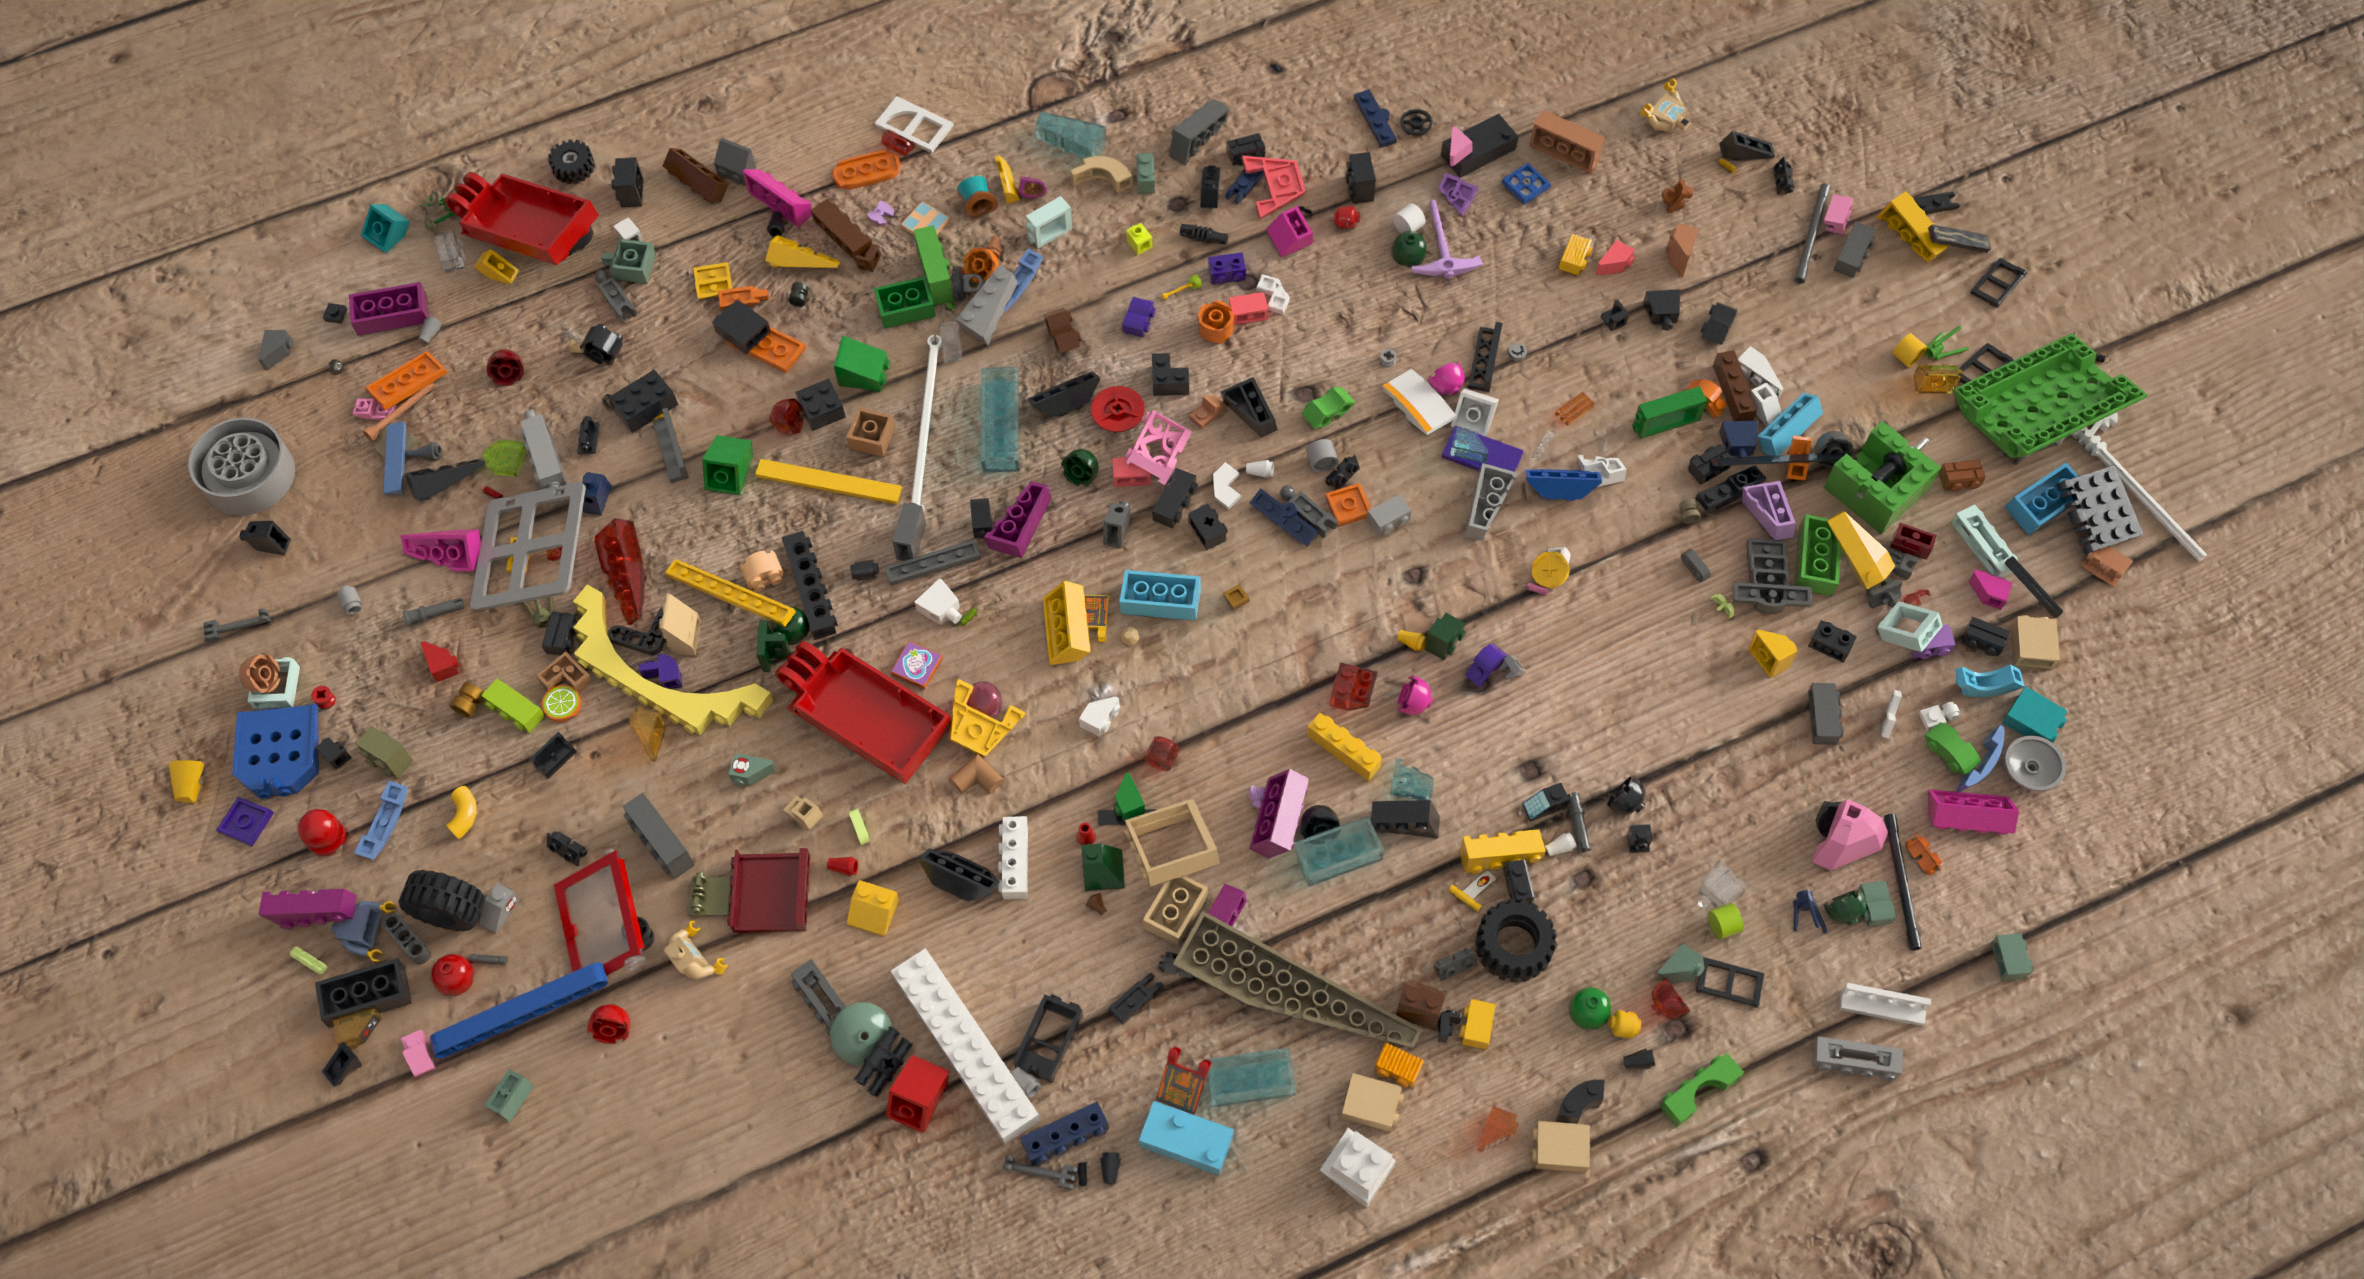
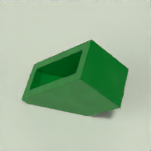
M1129 772L1125 773L1115 796V805H1113L1117 817L1121 816L1123 822L1145 813V804Z

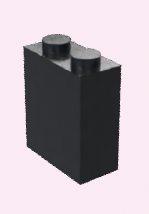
M738 299L730 304L723 313L716 316L712 322L715 332L744 354L750 352L771 332L768 321Z

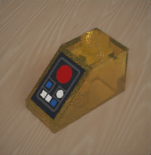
M375 1009L334 1020L336 1044L339 1046L342 1042H345L351 1050L364 1044L382 1019L381 1014Z

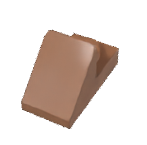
M1215 395L1203 396L1202 405L1189 415V419L1203 430L1224 412L1228 406Z

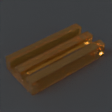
M1581 392L1556 410L1555 415L1557 417L1560 416V420L1565 421V424L1569 426L1591 410L1595 403L1584 392ZM1581 399H1584L1581 403H1579V404H1577L1576 406H1574V407H1573L1570 411H1568L1566 414L1563 413V412H1565L1567 409H1569L1570 407H1572L1574 404H1576L1578 401H1580Z

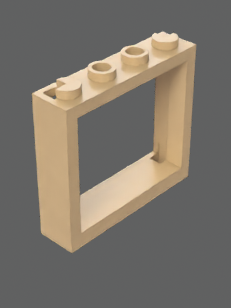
M1194 799L1125 820L1127 830L1124 831L1127 841L1131 840L1129 842L1131 851L1136 853L1138 867L1142 866L1140 870L1143 879H1148L1150 886L1220 864L1217 848ZM1190 819L1204 847V851L1151 868L1137 836Z

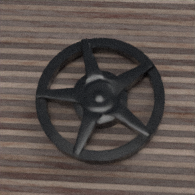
M1412 109L1402 115L1400 125L1408 135L1420 136L1430 131L1432 117L1424 110ZM1414 113L1410 120H1404L1406 116ZM1416 113L1422 114L1427 118L1423 119L1421 116H1417ZM1429 121L1430 124H1429V126L1425 129V128L1423 127V124ZM1404 124L1410 125V127H1411L1410 130L1407 129V128L1404 126Z

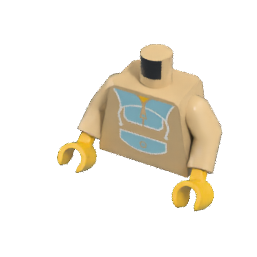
M1673 78L1664 84V89L1670 91V93H1666L1653 107L1651 104H1646L1640 111L1641 116H1647L1646 123L1651 125L1654 130L1672 133L1676 127L1685 131L1690 125V121L1684 118L1687 109L1680 99L1677 90L1674 89L1677 86V82Z
M691 921L685 929H681L668 938L667 947L664 949V952L677 970L691 979H700L714 973L722 975L728 965H722L724 962L723 958H718L714 966L709 965L690 938H688V936L694 937L700 930V927L698 929L692 927L695 921Z

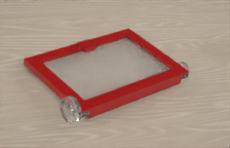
M615 849L605 850L603 852L604 857L554 884L572 972L593 963H602L606 976L624 966L627 970H636L646 965L643 955L645 948L624 859H621L620 851Z

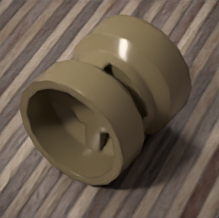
M1686 499L1679 503L1680 511L1683 512L1682 521L1685 524H1693L1701 519L1696 499Z

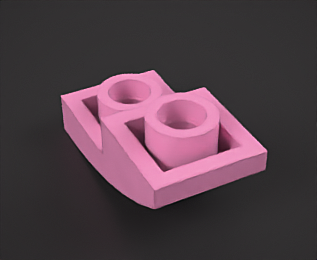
M357 398L352 414L360 418L381 421L393 412L397 406L394 405L385 411L375 399Z

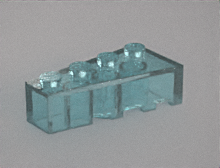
M1042 111L1035 124L1037 138L1054 146L1058 145L1066 152L1071 151L1081 159L1100 156L1106 142V126Z

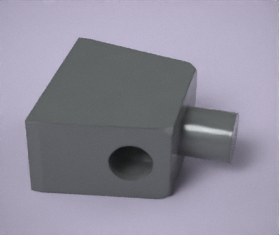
M1120 501L1119 504H1111L1104 519L1103 544L1122 548L1130 524V505L1126 501Z

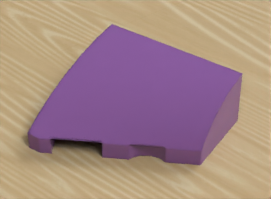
M1445 173L1438 187L1441 193L1462 216L1471 205L1479 190L1477 186L1464 182L1461 178Z

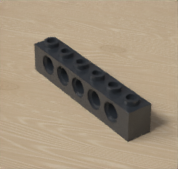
M804 531L782 537L814 640L836 634L835 626H838L835 615L830 614V610H833L830 599H825L824 595L828 594L825 584H820L819 579H822L820 568H815L814 564L818 562L815 553H810L809 548H812L810 538H805Z

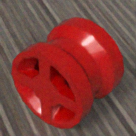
M318 686L312 691L311 698L320 709L326 710L335 704L336 698L328 687Z

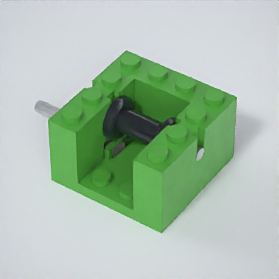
M1883 421L1870 432L1861 452L1856 456L1857 460L1845 454L1834 464L1824 486V489L1881 535L1929 491L1941 469L1937 463L1920 451L1929 443L1928 438L1924 437L1914 447L1907 445L1909 441ZM1891 477L1895 478L1894 482L1890 480Z

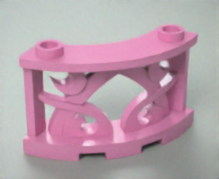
M1152 410L1151 413L1147 412L1143 420L1145 425L1133 448L1128 449L1124 458L1127 459L1126 464L1129 465L1132 462L1159 477L1158 482L1165 485L1177 462V459L1174 458L1176 453L1180 454L1192 432ZM1156 417L1166 422L1164 432H1161V423L1158 424V428L1153 427L1152 424ZM1170 425L1182 432L1169 431ZM1162 440L1161 449L1166 456L1152 458L1146 448V444ZM1171 444L1172 448H1168L1167 445Z

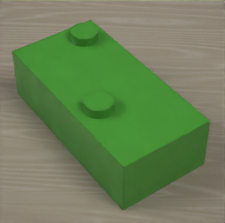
M934 225L914 229L917 252L934 305L936 303L943 304L954 301L947 270L950 269L947 258L944 259L942 243H939Z
M1805 514L1799 525L1794 586L1811 587L1813 593L1832 596L1839 585L1841 547L1827 523L1828 518Z

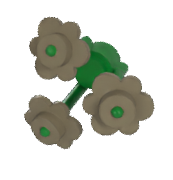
M433 189L429 195V203H426V197L423 195L424 200H420V207H422V211L426 210L425 227L429 231L434 232V234H437L435 224L455 216V214L447 207L445 203L446 197H440L439 191ZM444 205L445 210L450 212L433 221L430 216H427V207H434L435 210H438L439 206Z

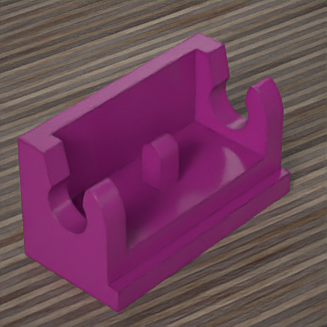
M1224 884L1208 914L1233 927L1247 902L1245 892Z

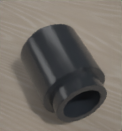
M874 560L859 561L850 565L852 579H857L858 581L876 578V574H879L878 563H874Z

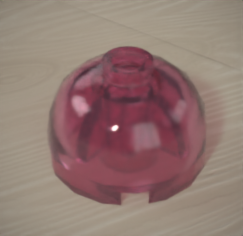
M986 681L972 684L974 688L966 705L991 718L996 714L998 715L1003 705L1002 696L998 688Z

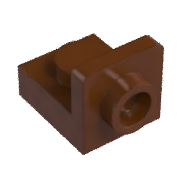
M872 244L870 249L866 251L865 257L855 256L857 268L863 271L874 272L881 258L879 245Z

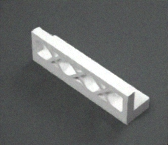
M1846 983L1841 990L1839 1010L1924 1026L1926 1010L1931 1005V999Z

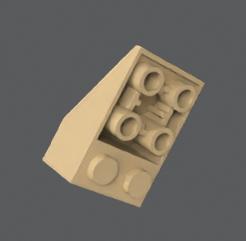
M667 594L666 601H663L662 604L664 614L663 618H660L659 629L662 630L663 637L666 639L667 646L670 647L673 655L696 656L701 627L700 617L693 609L671 594Z

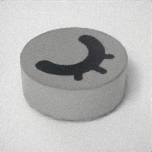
M1514 343L1509 348V357L1513 361H1522L1526 358L1527 348L1521 343Z

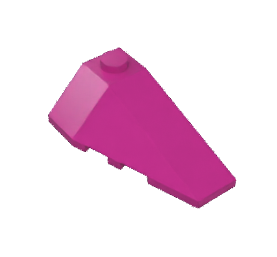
M479 529L400 535L403 554L421 560L432 561L435 565H443L453 571L475 570L481 546Z

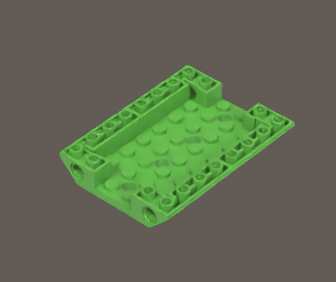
M2073 333L1953 390L1963 416L2010 458L2028 456L2148 396V394L2123 374L2111 378L2094 363L2097 353Z

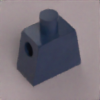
M1723 421L1719 434L1726 452L1731 456L1748 457L1754 454L1757 446L1758 421Z
M586 472L582 481L586 487L583 512L602 516L612 485L603 474Z

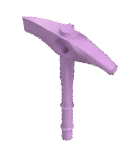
M1431 200L1429 202L1430 211L1432 212L1441 259L1423 266H1412V273L1451 279L1456 275L1482 266L1483 263L1480 257L1470 259L1450 257L1439 216V208L1437 207L1436 200Z

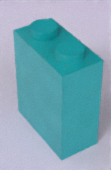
M2025 686L2002 724L2023 736H2038L2053 743L2058 736L2057 728L2062 729L2067 721L2065 715L2068 710Z

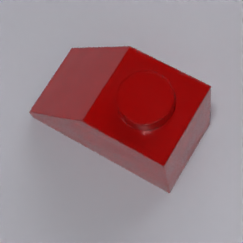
M425 641L421 642L430 673L436 682L459 674L457 666H460L458 659L455 655L452 656L448 649Z

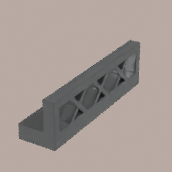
M668 408L662 409L664 418L653 420L670 482L674 483L688 479L689 476Z

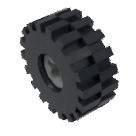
M568 139L569 142L561 141V145L557 143L555 145L556 149L552 148L550 150L548 162L557 180L560 179L562 183L566 181L567 184H571V181H574L577 184L578 180L583 182L585 181L584 177L589 178L591 176L590 172L593 173L595 163L588 145L586 146L583 141L580 143L579 140L573 142L572 139Z

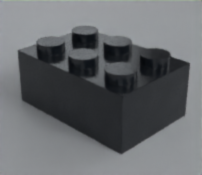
M655 369L608 397L614 412L632 433L653 421L660 414H663L662 409L668 408L669 411L678 405L673 391Z

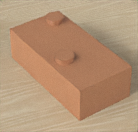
M1543 110L1533 125L1530 146L1591 174L1600 160L1605 137Z

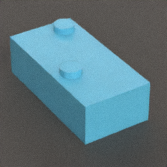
M1125 570L1119 600L1121 614L1196 621L1201 594L1200 576Z
M1153 1101L1139 1138V1147L1220 1176L1234 1136V1129Z

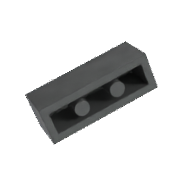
M1855 221L1836 262L1834 271L1854 278L1856 271L1860 273L1864 264L1861 260H1866L1870 251L1867 247H1872L1876 238L1873 236L1874 228Z
M1812 683L1808 690L1813 744L1837 745L1840 738L1843 737V726H1840L1842 712L1841 708H1838L1840 693L1836 690V683Z

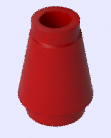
M1081 823L1076 834L1077 842L1080 845L1093 844L1096 839L1094 830L1089 823Z
M853 857L829 858L827 862L828 870L849 877L856 875L859 867L858 860Z

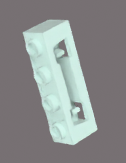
M1973 505L1956 513L1951 522L1989 574L2003 578L2013 573L2005 565V561L2009 557L2013 556L2016 559L2017 557L2015 554H2012L2006 542L1996 533L1994 526L1987 521L1983 512L1976 505ZM1963 527H1965V528L1967 529V531L1969 532L1970 536H1968V534H1967L1966 531L1963 529ZM1988 560H1990L1991 563L1994 565V567L1996 568L1995 570H1994L1993 567L1990 565V563L1988 562Z

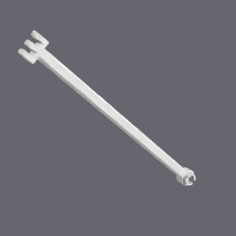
M934 335L927 339L930 349L911 503L920 505L938 350L942 347V340L938 335H936L937 345H933L935 344Z

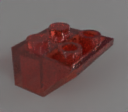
M1340 662L1331 693L1330 706L1347 711L1369 707L1378 672Z

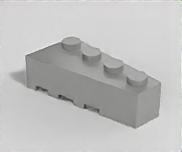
M999 265L956 319L961 329L989 346L990 338L995 333L997 323L1000 317H1002L1004 308L1017 285L1016 278L1012 272Z
M1482 463L1476 477L1464 533L1465 537L1479 541L1483 540L1518 475L1517 472Z

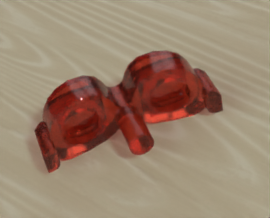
M1927 589L1916 590L1914 593L1904 597V603L1910 604L1916 600L1917 605H1920L1919 597L1931 596L1930 591Z

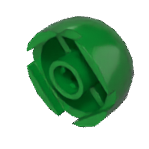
M1582 988L1574 994L1569 1004L1571 1019L1582 1029H1599L1607 1023L1611 1015L1610 999L1605 992L1598 988Z

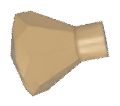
M1132 627L1124 629L1121 633L1122 642L1128 646L1135 645L1139 640L1138 631Z

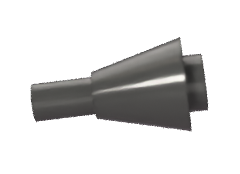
M432 442L416 450H408L406 454L408 458L421 457L438 460L442 455V448L437 442Z

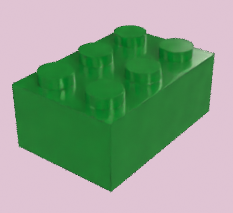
M926 276L874 288L884 329L936 317Z

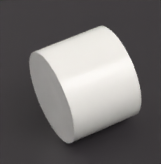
M1409 203L1393 215V223L1400 233L1406 231L1415 232L1425 224V216L1418 206Z

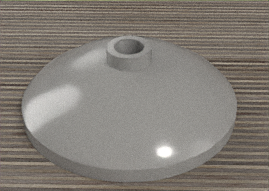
M2024 736L2012 742L2006 750L2004 763L2007 773L2015 783L2027 790L2036 792L2048 791L2055 788L2064 778L2066 772L2064 756L2056 745L2045 738Z

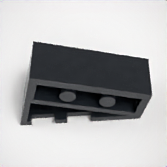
M1254 377L1220 391L1223 402L1260 437L1278 430L1276 421Z
M1431 800L1372 801L1370 823L1374 830L1379 833L1438 838L1440 815Z

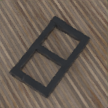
M1999 257L1972 288L1970 293L1988 302L1989 305L1998 308L2027 275V271ZM1999 266L2018 275L2011 285L1992 276ZM1987 280L2005 289V292L1998 300L1979 290Z
M1986 343L1953 373V377L1964 384L1971 381V379L1962 374L1971 365H1974L1985 374L1993 371L1977 360L1986 351L2003 361L2004 363L2001 366L2014 360L2006 353L2004 354L1991 344Z
M1703 957L1704 970L1698 978L1696 992L1743 1003L1755 1008L1759 1007L1764 973ZM1708 965L1729 971L1726 992L1704 987ZM1735 973L1756 978L1753 1000L1731 994Z

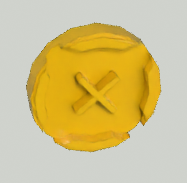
M1543 552L1536 557L1532 564V577L1541 587L1548 589L1557 588L1564 584L1569 576V563L1558 552Z

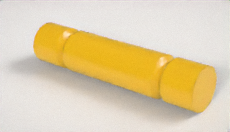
M1453 884L1448 890L1450 893L1454 894L1476 912L1480 911L1482 905Z

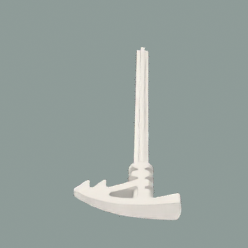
M2117 412L2093 423V427L2090 430L2085 427L2071 434L2074 439H2079L2078 443L2080 445H2085L2084 449L2087 452L2091 451L2090 455L2092 457H2099L2107 467L2116 466L2123 484L2197 561H2201L2207 556L2193 539L2106 450L2107 444L2100 442L2101 438L2099 436H2094L2097 429L2106 432L2110 425L2112 427L2116 425ZM2065 438L2058 440L2055 443L2059 446Z

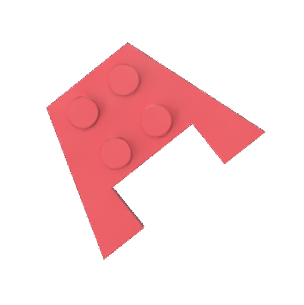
M1242 156L1246 174L1263 171L1271 199L1258 201L1255 204L1260 220L1305 195L1306 190L1296 160Z

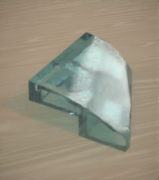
M1396 758L1390 794L1415 800H1430L1433 792L1434 778L1420 772L1414 766L1411 769L1401 764L1402 760Z

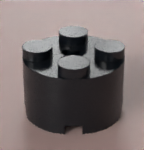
M597 324V326L591 327L580 345V350L583 348V354L597 364L605 362L607 363L606 366H610L614 363L623 346V337L611 332L605 325Z

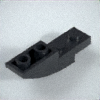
M1754 465L1729 476L1725 482L1699 492L1695 498L1706 511L1713 508L1718 510L1741 498L1743 487L1762 484L1767 478Z

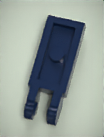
M1244 170L1226 192L1225 198L1230 199L1236 192L1238 194L1234 199V203L1239 204L1264 176L1263 171L1246 174Z

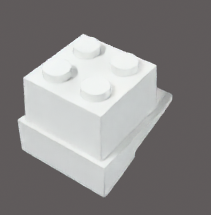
M1348 1128L1320 1171L1367 1208L1394 1168L1396 1160L1392 1158L1390 1153L1357 1131L1354 1133Z

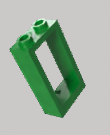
M1699 386L1639 404L1634 422L1632 423L1633 430L1642 439L1701 421L1707 399Z

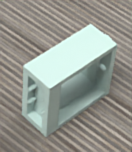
M1061 196L1026 215L1027 224L1025 225L1028 231V241L1037 248H1040L1072 229L1071 207Z
M1898 601L1884 620L1879 623L1878 630L1882 641L1922 652L1943 625L1939 612ZM1903 617L1922 622L1914 634L1895 628Z
M289 657L275 659L280 667V672H288L285 694H262L249 691L247 702L254 710L294 707L300 667L294 659Z

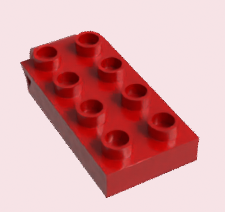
M468 172L463 177L464 184H457L455 186L456 193L451 192L445 198L447 207L462 219L459 222L462 228L460 234L556 266L568 257L570 249L581 237L589 232L591 224L599 216L590 200L503 173L491 185L480 175Z
M800 641L796 646V650L787 657V661L775 671V675L780 682L797 694L786 709L903 784L909 781L951 727V717L949 714L842 647L838 651H834L827 659L818 648L806 641Z

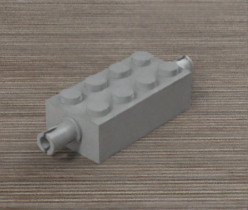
M527 410L524 412L525 420L521 421L522 428L520 433L523 440H525L524 445L527 453L530 455L529 461L535 471L534 476L537 483H539L540 489L560 487L568 484L551 432L543 415L536 416L534 410ZM564 490L559 491L557 495L564 494ZM564 500L556 501V502H552V503L555 504V505H558V504H561Z

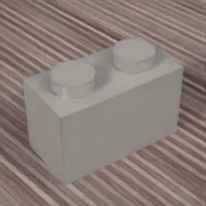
M1400 494L1368 510L1367 521L1378 536L1389 534L1394 528L1406 525L1411 517V509Z

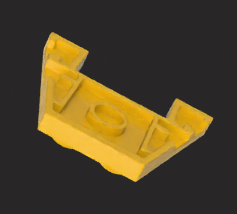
M957 679L955 682L949 740L985 757L1025 715V712L1009 705L1002 721L999 722L966 705L974 686Z

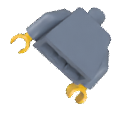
M361 901L355 905L353 919H347L341 923L334 922L331 926V931L349 953L364 958L368 956L375 964H379L381 962L374 959V956L376 954L383 955V953L378 949L372 951L368 949L373 948L382 911H384L385 915L394 913V911L387 909L396 908L395 904L391 901H387L383 905H380V902Z

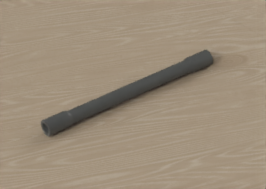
M1827 183L1821 184L1815 210L1800 264L1794 281L1798 284H1803L1807 276L1809 261L1831 188Z

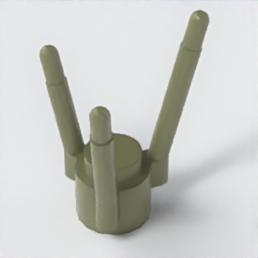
M549 597V611L546 608H541L538 599L534 600L537 608L535 615L527 602H522L531 616L534 626L539 628L548 626L551 612H553V597Z

